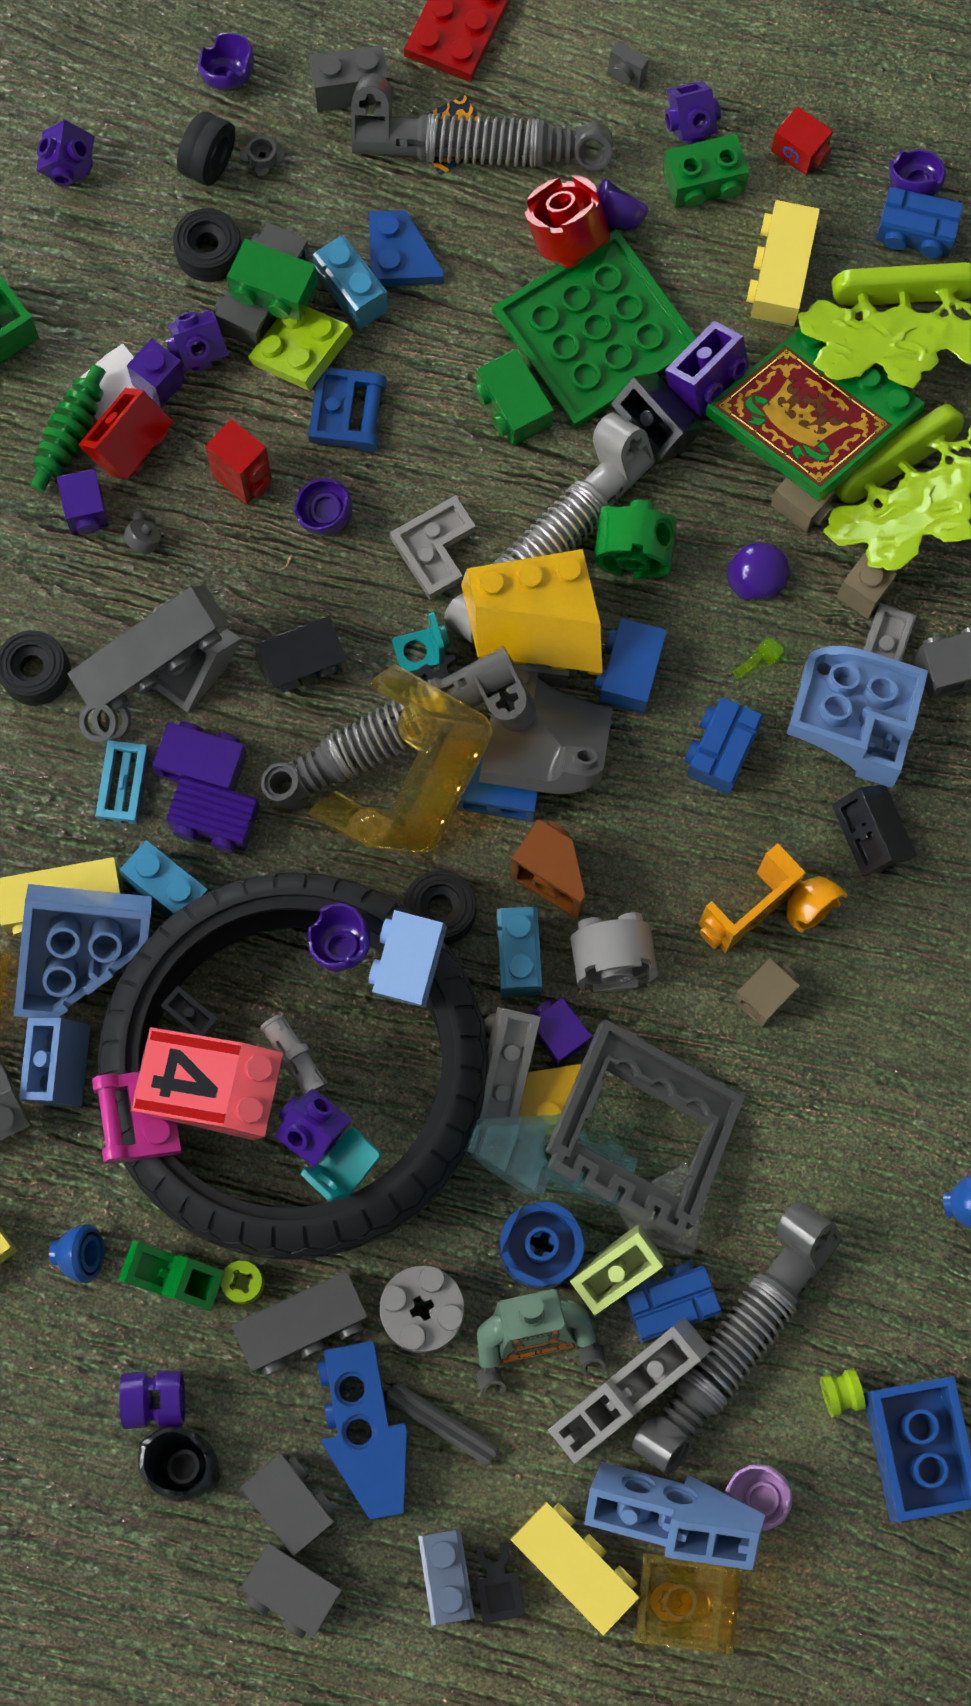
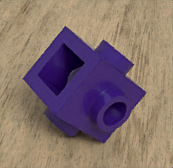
M698 81L667 89L669 109L665 110V120L669 132H673L681 141H685L687 144L706 141L708 135L718 133L717 120L721 119V110L718 99L716 97L713 98L711 87L703 81Z
M65 119L42 131V138L37 147L39 157L36 171L49 177L53 183L66 187L89 176L93 166L92 151L95 136Z
M211 310L199 314L197 312H187L178 316L175 319L176 322L168 324L171 334L170 338L165 339L168 350L181 360L185 371L189 369L193 371L206 369L213 365V361L228 356L218 322Z
M311 1089L300 1100L292 1097L284 1106L278 1116L283 1122L275 1137L291 1151L298 1154L313 1167H316L341 1139L352 1119L334 1106L327 1098Z

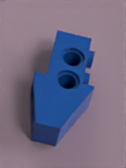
M370 1341L323 1350L325 1360L318 1361L319 1376L322 1387L330 1386L332 1403L325 1404L328 1428H337L338 1436L321 1439L322 1445L369 1520L402 1514L405 1509L408 1432L406 1423L389 1426L375 1342ZM349 1378H358L364 1384V1394L356 1402L345 1401L341 1395V1386ZM357 1420L367 1421L372 1429L370 1440L363 1445L353 1444L348 1437L349 1426Z

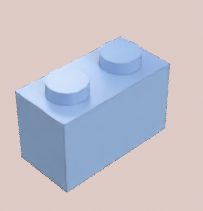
M394 910L392 920L386 918L382 926L380 943L385 944L381 960L375 959L370 970L368 983L374 985L372 992L378 996L426 1008L447 926L443 922Z

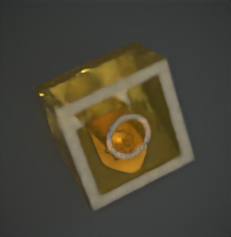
M644 1553L635 1643L733 1656L741 1569Z

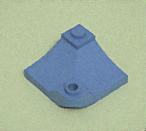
M829 646L814 650L809 654L804 666L799 691L786 734L814 744L838 757L856 771V777L893 788L901 773L908 742L914 731L928 670L854 647Z

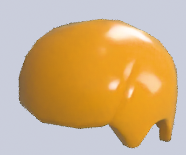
M817 876L802 881L792 891L787 903L786 918L795 930L802 933L806 929L815 927L828 915L832 908H839L841 903L838 898H846L848 894L835 882L827 878Z

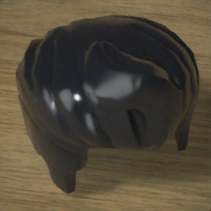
M171 1425L156 1430L139 1443L138 1469L140 1476L148 1487L164 1498L176 1502L188 1501L193 1497L198 1498L204 1495V1493L210 1494L217 1487L221 1478V1473L216 1464L217 1455L213 1447L199 1434L180 1426Z

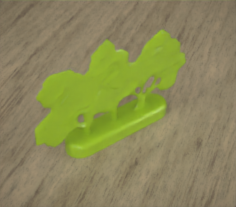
M961 262L844 270L838 273L831 282L833 298L838 304L848 307L854 306L853 308H841L830 301L817 300L814 304L810 305L807 312H800L798 314L801 332L826 343V346L819 350L817 358L813 363L818 369L824 371L825 375L830 379L841 380L861 377L865 370L878 363L884 367L885 372L888 374V379L913 389L922 379L921 373L932 370L939 363L937 352L943 349H948L966 364L971 365V319H960L951 308L953 305H955L956 310L963 308L971 316V304L961 301L971 298V263ZM942 301L943 303L939 309L931 313H919L911 308V303ZM886 304H900L897 307H892L886 310L885 312H878L873 306ZM943 309H946L949 315L942 318L940 313ZM862 311L863 320H856V313Z
M944 404L903 429L834 489L835 495L847 504L856 503L867 496L866 502L859 505L838 506L832 509L828 518L829 526L824 528L823 533L838 546L867 543L866 556L868 558V566L872 568H885L890 571L901 569L919 554V545L923 535H933L936 538H940L943 542L971 539V524L969 523V519H971V499L969 498L971 493V457H962L951 452V449L960 451L961 447L971 449V444L969 443L971 441V427L968 430L969 436L966 440L951 442L959 435L964 426L962 413L952 405ZM937 450L942 452L939 465L931 471L918 472L913 468L914 465ZM947 456L954 459L951 465L946 463L945 459ZM903 472L906 473L896 489L890 491L880 488ZM877 498L883 504L881 508H876L873 504Z

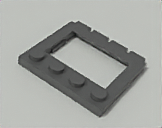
M605 1019L598 1025L545 1152L552 1155L548 1168L572 1182L577 1180L581 1171L584 1172L580 1186L609 1202L613 1200L617 1191L620 1192L616 1206L644 1221H647L652 1212L655 1211L652 1225L679 1239L685 1228L688 1230L696 1224L745 1097ZM605 1071L614 1074L707 1126L679 1198L576 1142L583 1123L589 1119L604 1084L601 1081Z

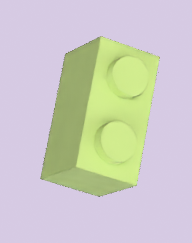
M638 1224L580 1265L571 1276L570 1283L595 1316L663 1268L664 1257L641 1225Z

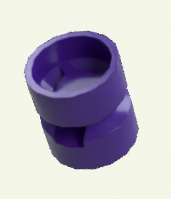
M158 1371L154 1378H150L146 1372L122 1373L119 1389L122 1428H147L151 1421H156L159 1427L183 1426L185 1422V1383L183 1371ZM153 1390H160L161 1408H153Z

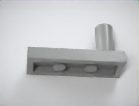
M497 1007L496 1013L488 1015L485 1019V1032L490 1036L487 1049V1079L483 1108L476 1131L513 1138L540 1016Z

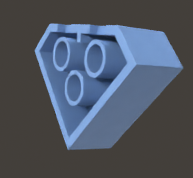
M28 884L24 906L14 1016L59 1018L69 1010L72 1004L84 995L91 994L112 978L117 970L132 960L133 956L148 939L152 897Z

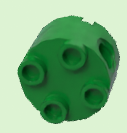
M633 500L630 502V506L601 507L595 546V565L602 571L623 577L624 570L634 571L633 579H654L667 575L672 564L677 518L673 515L653 510L654 504L646 500Z

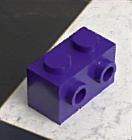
M713 321L665 369L668 386L690 411L701 416L706 411L708 404L711 405L715 398L719 397L735 380L744 375L749 367L744 336Z

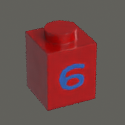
M796 106L776 130L771 152L807 176L815 165L821 167L832 151V147L829 144L833 130Z

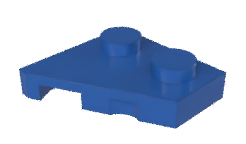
M406 210L369 212L371 271L383 286L444 284L443 270Z

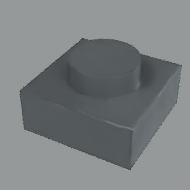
M617 41L610 51L608 72L617 81L640 89L647 79L649 58Z

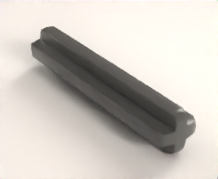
M395 1382L386 1394L385 1400L387 1403L480 1463L489 1466L497 1455L499 1448L496 1444L401 1383Z

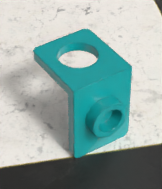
M434 612L428 613V629L392 639L398 665L403 675L413 673L427 663L430 668L439 666L445 658V648L450 647V642L445 625L438 626ZM411 642H419L425 646L427 654L423 660L412 662L404 655L405 647Z
M349 1128L320 1165L304 1168L300 1174L328 1201L333 1202L350 1197L378 1162L382 1153L356 1128ZM319 1179L324 1181L329 1187L323 1184Z

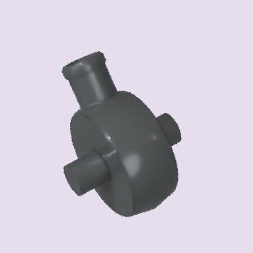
M136 511L131 516L133 521L125 529L124 540L135 552L142 554L152 553L159 546L160 532L152 522L144 519V513Z

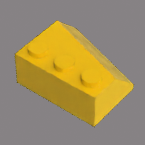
M583 549L466 569L461 587L478 659L504 646L515 664L526 665L531 663L551 666V669L566 671L567 669L587 671V674L602 675L601 623Z

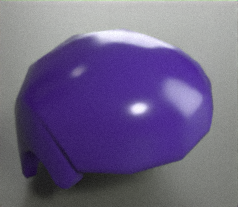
M220 33L216 35L214 45L211 48H201L198 72L208 86L222 91H230L245 84L250 79L254 68L253 47L246 37L237 33Z
M916 149L905 152L902 150L894 161L890 160L889 179L892 187L934 196L945 182L946 170L942 160L931 151Z
M608 179L601 181L597 192L608 226L623 231L640 226L647 216L648 206L615 186Z
M321 478L309 481L299 491L293 509L298 522L305 530L324 537L337 534L348 525L352 517L353 504L350 494L341 482Z
M755 542L742 547L730 559L726 575L729 587L741 599L748 600L753 598L767 601L786 588L790 576V568L787 557L776 545Z
M342 902L326 905L320 909V916L315 924L308 928L309 953L320 967L328 970L341 972L353 968L361 963L370 949V928L355 907Z

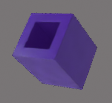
M152 338L127 364L132 385L139 390H144L160 407L186 381L181 360Z
M95 469L57 477L65 520L71 534L77 532L79 534H92L100 530V527L109 526L102 490Z
M563 998L554 1004L549 999L531 1013L541 1017L536 1040L557 1067L590 1044L592 1036Z

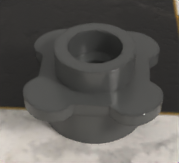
M266 135L252 138L247 148L242 149L240 152L241 161L249 163L254 168L255 174L260 177L267 176L270 169L276 163H282L285 159L284 151L276 148L274 141ZM260 154L266 155L264 158L259 157Z

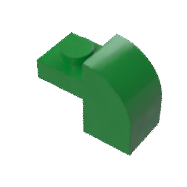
M132 1240L118 1281L187 1306L211 1311L225 1271L194 1259L174 1255L140 1241Z

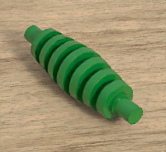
M92 365L86 378H76L72 384L73 390L66 392L63 397L64 401L59 402L55 408L56 413L50 415L47 421L49 427L44 429L42 435L44 441H41L37 448V452L40 455H36L32 462L33 467L36 469V474L30 484L32 489L44 493L50 479H57L58 476H62L64 473L62 467H68L73 460L71 455H76L81 449L79 443L88 434L87 430L91 429L94 422L92 416L96 415L99 408L96 402H100L104 394L99 385L106 371L100 366Z

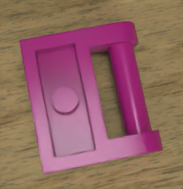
M139 1072L119 1075L104 1074L92 1078L93 1091L98 1093L106 1145V1148L102 1149L103 1162L105 1164L177 1155L181 1152L177 1122L134 1112L130 1113L135 1144L123 1145L115 1091L127 1090L131 1110Z

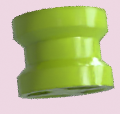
M239 1260L229 1264L224 1269L225 1272L220 1285L228 1299L236 1304L248 1305L260 1298L264 1291L265 1281L263 1274L254 1264Z
M854 1368L844 1370L842 1376L833 1377L825 1375L820 1377L823 1398L831 1418L841 1416L844 1410L850 1408L855 1411L865 1409L863 1389Z

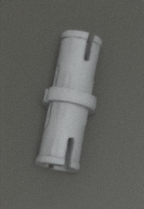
M283 1013L273 1016L260 1026L261 1031L269 1039L275 1051L283 1052L280 1066L282 1069L287 1068L298 1084L303 1096L311 1089L318 1093L328 1085V1082L309 1056V1047L306 1043L300 1042Z

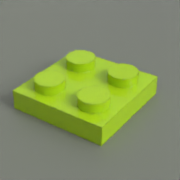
M306 307L300 321L292 318H277L248 358L253 366L310 391L353 335V332L348 324L310 307Z

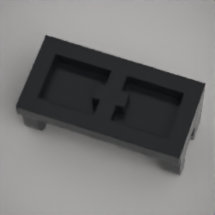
M887 786L860 787L832 804L862 876L891 870L894 868L893 864L909 861L917 856Z

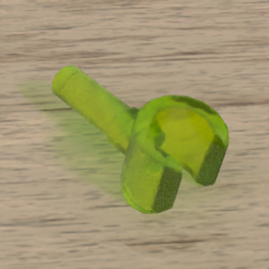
M768 638L763 640L755 653L731 672L736 680L758 665L762 659L773 666L783 654L784 647L774 639Z

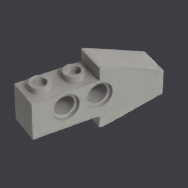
M683 1317L549 1428V1433L574 1464L577 1463L700 1362L711 1351L710 1347L689 1321Z

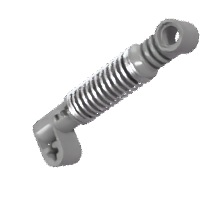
M610 413L603 417L597 424L593 435V444L600 465L584 481H576L565 491V495L559 497L560 501H555L554 507L548 508V513L543 512L542 519L537 518L536 524H531L530 530H525V536H519V542H513V548H507V554H501V557H498L494 564L574 551L576 547H580L582 541H586L588 535L593 533V529L598 528L600 508L612 506L655 463L645 430L615 413ZM460 594L448 605L445 611L444 622L448 628L475 645L464 595Z

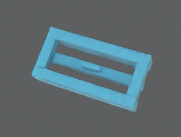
M108 740L95 815L97 820L105 821L110 819L113 822L119 823L127 821L129 824L137 825L149 751L147 745ZM121 751L123 756L114 810H108L116 753ZM132 753H137L128 812H125L123 808Z

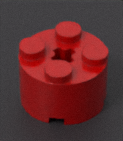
M572 176L573 181L561 183L560 177L549 180L536 188L527 200L528 208L525 211V217L539 254L547 260L560 262L562 267L569 268L577 265L581 258L591 254L610 239L608 222L596 186L592 181L581 176Z

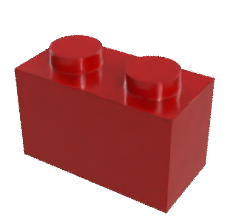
M125 387L79 443V446L109 476L127 480L128 477L133 476L141 469L143 459L150 450L163 442L167 434L166 431L173 421L144 390Z
M230 419L205 445L212 477L247 505L254 497H261L271 484L272 475L268 453L265 445L234 420Z

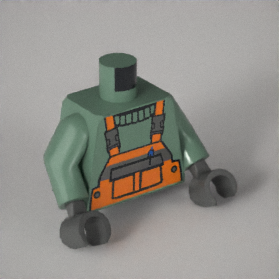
M557 1289L527 1294L498 1302L493 1316L483 1322L477 1331L479 1365L483 1368L478 1371L476 1379L482 1396L487 1398L486 1389L492 1384H497L500 1395H503L506 1391L501 1372L496 1366L576 1348L577 1346L581 1347L579 1358L581 1370L585 1376H589L587 1364L591 1362L600 1363L604 1372L606 1370L604 1351L601 1345L595 1343L596 1336L587 1309L581 1303L568 1299L563 1300Z

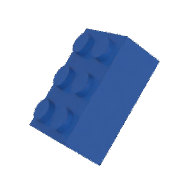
M946 1377L864 1393L868 1421L890 1522H902L971 1509V1450L955 1377Z

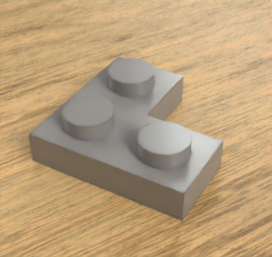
M455 495L390 532L391 541L429 600L462 582L463 575L446 551V548L476 532V525Z

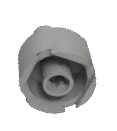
M626 913L619 916L617 920L602 922L601 918L591 917L578 922L579 930L574 932L570 938L578 988L585 990V984L593 985V992H617L638 987V979L648 975L649 982L658 976L651 927L647 922L643 921L641 913Z
M414 1266L399 1272L386 1285L380 1300V1318L387 1335L400 1348L412 1353L430 1354L447 1347L459 1333L464 1319V1300L458 1285L448 1274L436 1267ZM418 1300H422L424 1304L432 1303L434 1306L429 1310L430 1318L426 1321H423L420 1316L413 1318L410 1314L415 1310V1302Z

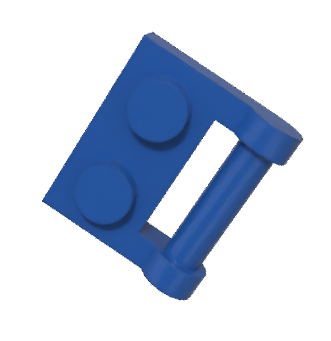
M328 367L316 382L308 435L309 443L352 447L363 452H375L379 439L375 433L381 393L386 389L387 378L379 373ZM355 388L366 390L361 431L350 430Z

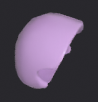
M751 1464L735 1472L726 1487L725 1494L765 1514L763 1531H768L782 1524L792 1508V1492L787 1479L770 1465Z

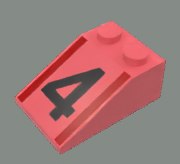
M151 1027L130 1112L249 1140L263 1138L267 1129L283 1052L242 1042Z

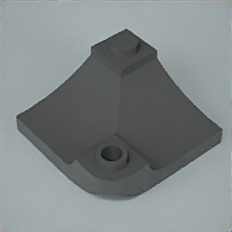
M517 668L535 703L536 716L529 727L516 732L505 729L491 713L479 782L553 794L580 792L600 783L605 765L613 708L586 702L567 695L538 678L539 672ZM507 691L500 693L508 703L510 712L515 709L513 698Z

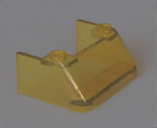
M393 664L373 678L369 686L404 706L398 719V731L402 739L418 749L419 752L389 814L387 815L374 807H363L334 790L311 808L309 815L363 847L426 853L440 842L492 738V726L488 718L482 713L400 666Z

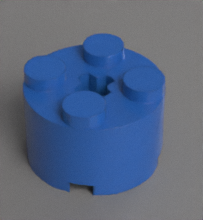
M542 1201L521 1207L512 1213L501 1232L499 1253L502 1265L515 1282L529 1289L549 1290L557 1288L571 1278L583 1257L584 1239L578 1222L567 1209L555 1203ZM541 1236L549 1239L547 1246L553 1249L551 1253L544 1252L542 1256L534 1254L535 1247L530 1242L531 1240L538 1242Z

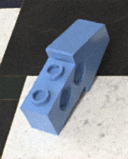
M601 1462L590 1487L584 1525L665 1546L664 1556L672 1559L753 1570L759 1551L765 1514L692 1476H687L685 1484Z

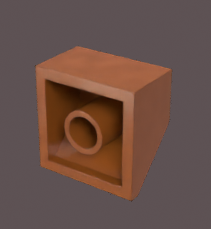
M538 819L512 857L510 878L575 920H578L582 913L585 892L573 840L568 838L569 832L561 825L553 821H549L546 824Z

